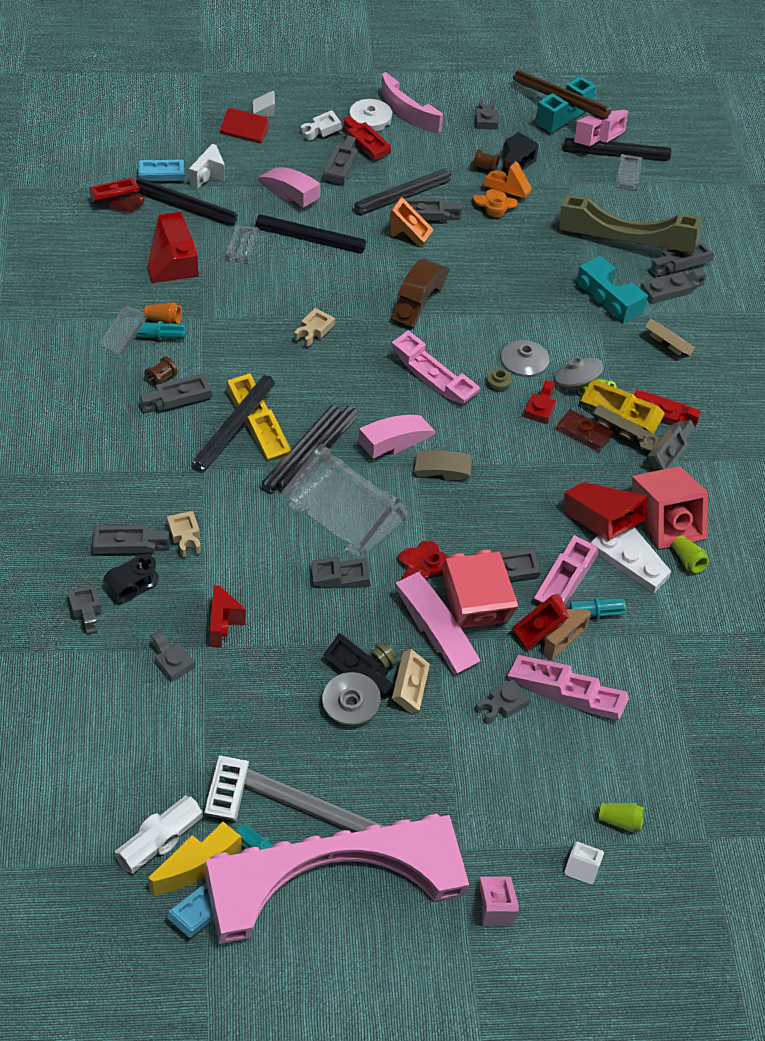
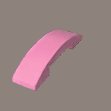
M386 72L382 73V96L387 105L398 116L424 130L435 133L442 132L443 114L429 103L422 107L399 90L400 82Z
M409 330L391 343L392 348L408 369L438 394L452 401L464 404L480 391L481 388L463 373L457 377L425 351L426 344Z

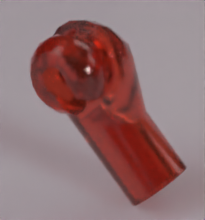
M139 193L131 194L125 199L112 197L110 200L111 209L128 213L134 212L144 204V197Z

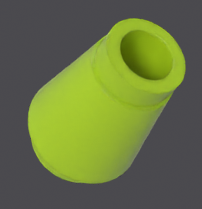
M679 536L673 541L672 547L686 570L699 573L708 566L709 557L707 551L684 536Z
M601 803L599 821H604L632 833L634 830L641 831L645 807L638 806V803Z

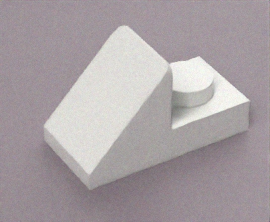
M212 144L189 168L191 187L198 189L204 182L208 181L209 177L222 182L225 181L224 162L215 144Z

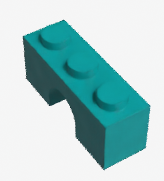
M579 76L566 84V90L594 101L596 85ZM552 93L538 102L535 123L552 133L585 111L568 105V102Z
M601 255L580 265L576 284L624 324L644 313L648 295L633 282L625 286L613 285L616 268Z

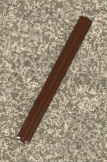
M517 70L515 75H513V80L518 84L547 96L553 93L568 102V105L602 119H608L611 114V109L608 106L523 71Z

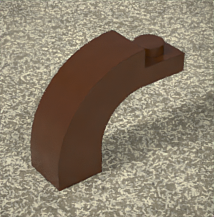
M424 258L416 262L398 292L400 297L391 319L415 328L428 296L434 289L441 291L450 269Z

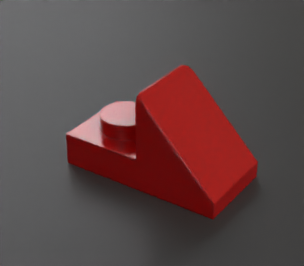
M214 585L210 622V647L222 648L223 637H228L229 625H246V609L221 586Z

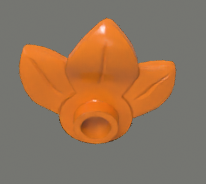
M489 189L486 195H473V201L477 205L485 207L487 209L486 213L493 217H501L507 209L517 206L516 199L506 198L504 192L496 189Z

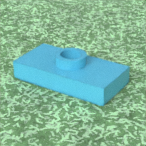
M139 160V178L147 181L161 182L184 181V160Z
M207 883L168 912L167 918L189 938L214 919Z

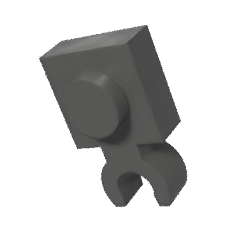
M482 99L479 100L478 108L476 109L477 129L498 130V109H494V100H491L489 105L483 104Z
M512 679L490 691L489 699L479 701L476 706V712L479 713L482 710L490 711V713L485 715L484 721L486 724H490L496 720L499 713L508 718L529 706L530 699Z

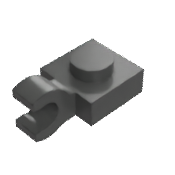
M92 584L69 589L68 596L74 618L83 616L87 634L98 632L95 613L102 612L96 585Z
M161 630L151 634V638L154 640L151 646L158 653L155 656V663L171 682L195 668V661L179 642L171 646L166 635Z

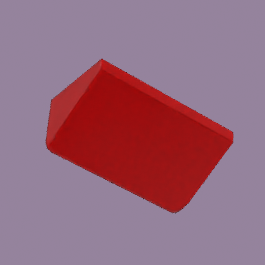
M228 108L220 133L261 143L269 130V119L265 116Z
M133 178L89 187L92 203L134 194L140 190Z
M559 593L551 595L511 627L527 650L531 649L569 619L562 597Z

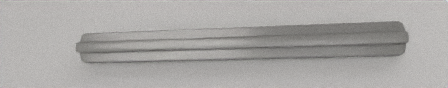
M229 767L228 772L239 774L240 768ZM247 770L244 787L354 833L363 831V829L372 825H380L381 828L386 827L255 771ZM227 778L228 780L237 783V780Z

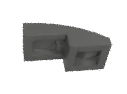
M339 556L312 560L313 584L315 586L329 588L371 586L370 567L367 558L340 562Z

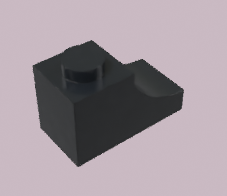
M520 132L507 138L503 144L502 159L504 160L502 172H505L506 176H508L510 166L514 162H518L522 171L535 163L539 144Z

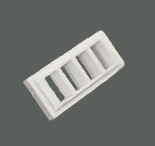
M219 755L205 808L206 816L237 821L249 761ZM224 765L240 768L239 774L223 771ZM222 777L237 780L236 785L220 782ZM219 789L233 791L234 795L233 797L220 795L218 791ZM216 800L231 803V807L215 806Z

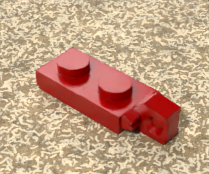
M350 115L343 118L342 129L345 131V134L356 137L355 144L373 161L391 153V145L366 122L359 124Z
M636 389L634 393L636 398L657 405L665 413L660 423L671 426L680 420H692L696 428L701 414L700 410Z

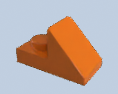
M514 162L510 166L508 176L502 171H491L485 177L483 184L484 186L521 198H526L532 190L518 162Z
M403 197L398 199L390 211L391 236L394 237L404 231L419 247L425 243L433 228Z

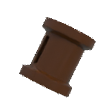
M478 149L474 157L473 169L482 168L490 172L497 170L500 155L482 153V150Z
M166 356L162 357L160 363L153 368L149 367L144 371L146 380L154 388H156V385L162 384L169 377H175L178 374L177 366Z

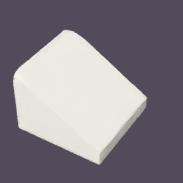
M274 91L253 100V114L265 117L275 116Z
M575 841L565 869V875L588 884H593L604 852Z

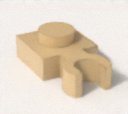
M315 308L301 321V327L295 330V340L297 341L299 338L305 337V346L311 345L314 336L321 339L335 325V318Z
M190 511L167 516V524L173 543L180 542V554L185 557L187 547H194L196 553H200V541L198 539L200 538V530L194 512Z

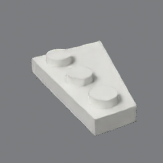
M635 527L609 541L598 535L591 542V544L598 547V556L652 593H655L670 577L671 570Z

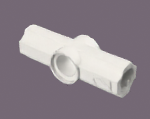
M185 795L163 814L159 815L156 813L148 817L140 826L139 832L114 851L120 866L127 873L133 874L155 855H164L173 849L179 841L180 835L203 818V812L198 803L191 796L187 797Z

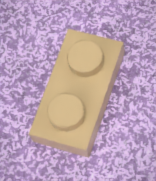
M651 318L645 326L652 331L650 333L651 337L661 343L663 340H666L670 343L668 348L678 355H681L682 352L691 355L695 349L687 341Z
M412 649L404 651L402 654L392 699L410 714L420 710L430 666L426 660Z

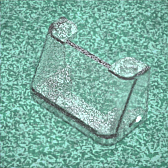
M320 443L281 492L288 499L285 504L296 513L300 510L345 542L344 548L355 557L359 553L365 556L403 524L409 517L410 512L400 499L391 493L388 494L386 491L377 488L348 467L344 461L332 456V451Z

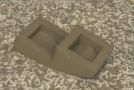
M454 451L417 452L415 473L418 478L443 475L445 481L470 478L472 456Z

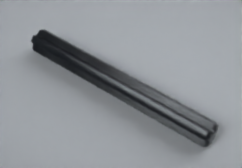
M567 137L564 140V150L659 160H670L672 154L670 147L610 141L607 143L598 141L591 146L574 142L575 138Z
M444 168L356 201L354 203V210L357 214L361 215L398 201L401 197L406 198L451 180V171L448 168Z
M141 178L136 180L140 189L138 192L234 225L238 219V214L234 211Z
M259 214L256 219L257 228L361 253L366 249L367 241L363 238Z
M263 375L194 458L192 464L197 470L204 471L248 416L251 415L274 387L275 382L271 376Z
M331 405L262 481V489L264 491L273 493L277 489L279 481L342 412L340 407Z
M347 406L279 481L280 491H283L285 494L292 492L358 417V410L356 408Z

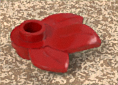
M421 541L418 548H406L397 555L399 561L408 567L402 576V580L417 572L425 580L429 576L439 577L443 575L442 566L448 558L445 553L440 552L439 546L432 541Z

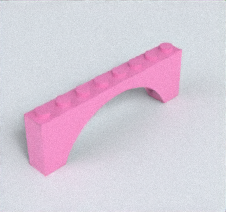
M432 814L420 821L410 822V820L405 819L395 822L392 826L382 828L380 825H372L360 832L351 833V831L345 830L335 833L333 837L321 839L320 836H312L304 839L303 842L295 844L280 842L273 845L272 848L262 850L258 847H252L243 850L240 854L229 855L228 853H219L213 855L210 859L206 860L204 873L219 944L251 938L259 913L270 897L283 884L306 870L328 863L357 861L386 867L416 883L434 902L464 896L469 882L450 815L440 817L438 814Z

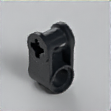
M141 554L118 567L112 568L105 574L103 582L118 603L129 602L134 597L153 589L158 584L159 577L155 571V558L148 554Z

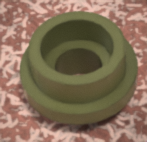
M493 369L488 373L487 381L491 389L505 391L512 383V375L504 369Z
M380 642L375 644V649L371 651L373 657L385 669L389 666H395L394 658L397 655L392 647L387 643L385 645Z

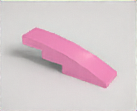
M419 572L394 584L420 632L425 631L436 653H442L454 676L481 661L451 612Z
M518 655L508 674L509 680L513 679L517 684L564 705L615 720H620L629 700L627 691L600 686L599 678L572 673L570 665Z

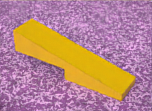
M251 373L227 380L226 392L236 408L256 385ZM262 400L244 423L266 461L269 462L284 457L291 449L272 410H268L264 400Z

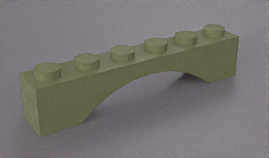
M568 194L561 205L560 230L570 233H583L592 237L600 236L611 238L615 241L634 242L637 245H651L660 249H674L683 253H695L699 243L702 217L679 213L669 219L658 222H632L607 213L590 198Z

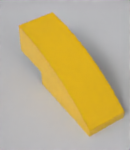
M597 380L590 382L581 399L583 403L594 409L601 405L643 427L644 430L652 434L655 433L665 414L657 405L636 398L629 392Z
M224 822L202 842L192 835L148 877L150 893L157 896L173 892L204 879L206 860L219 853L239 854L242 851L241 836Z

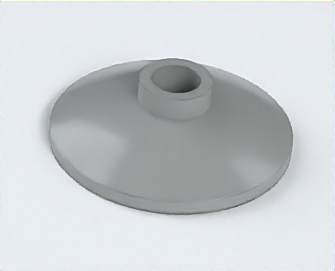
M517 340L503 348L501 362L509 372L515 375L533 377L547 369L549 354L544 347L536 342Z
M575 357L556 373V382L563 387H575L586 384L602 373L603 363L597 358Z
M354 672L343 673L334 677L326 685L322 696L323 707L328 716L338 723L344 725L362 724L371 719L378 711L380 691L376 683L366 675ZM349 701L357 703L356 705H347Z

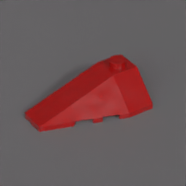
M182 212L158 215L148 260V270L152 283L199 277L197 251Z

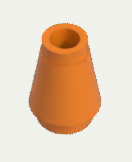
M175 302L146 305L144 317L146 320L162 321L163 324H180L182 308L181 305H176Z

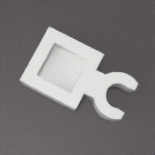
M332 110L312 118L313 123H306L300 126L302 134L306 135L307 141L313 140L318 134L324 137L342 129L341 121Z

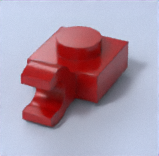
M545 380L540 395L532 393L524 412L525 418L548 425L556 405V400L551 399L555 382Z

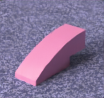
M611 111L608 119L590 115L578 120L574 142L591 146L598 141L609 142L625 132L628 111Z
M281 167L274 168L258 177L259 182L287 203L294 200L302 207H305L320 198L321 184L302 172Z
M400 415L382 419L359 428L358 442L372 458L388 451L395 455L435 435V430L421 415Z
M574 535L564 553H560L534 600L543 603L551 595L559 593L565 605L598 556V547Z

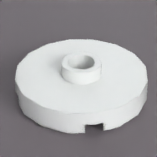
M360 100L355 102L350 108L349 115L359 124L366 122L375 131H381L385 129L386 125L389 126L391 124L392 110L390 106L380 100Z

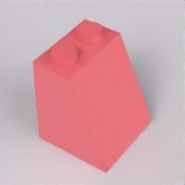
M678 466L632 476V493L647 497V519L643 522L658 549L672 547L673 541L679 536H684L691 542L707 539L708 491L684 469Z
M481 550L476 552L475 555L469 556L457 553L450 555L445 560L442 571L450 612L460 628L465 629L508 623L518 604L500 552L491 553V550Z

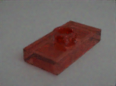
M572 409L557 423L556 430L597 452H600L613 436V431Z

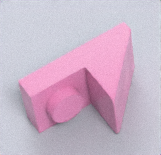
M480 877V892L483 901L482 925H514L519 912V904L511 877Z

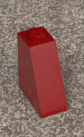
M582 482L564 492L565 514L608 541L647 519V497L641 494L588 482Z

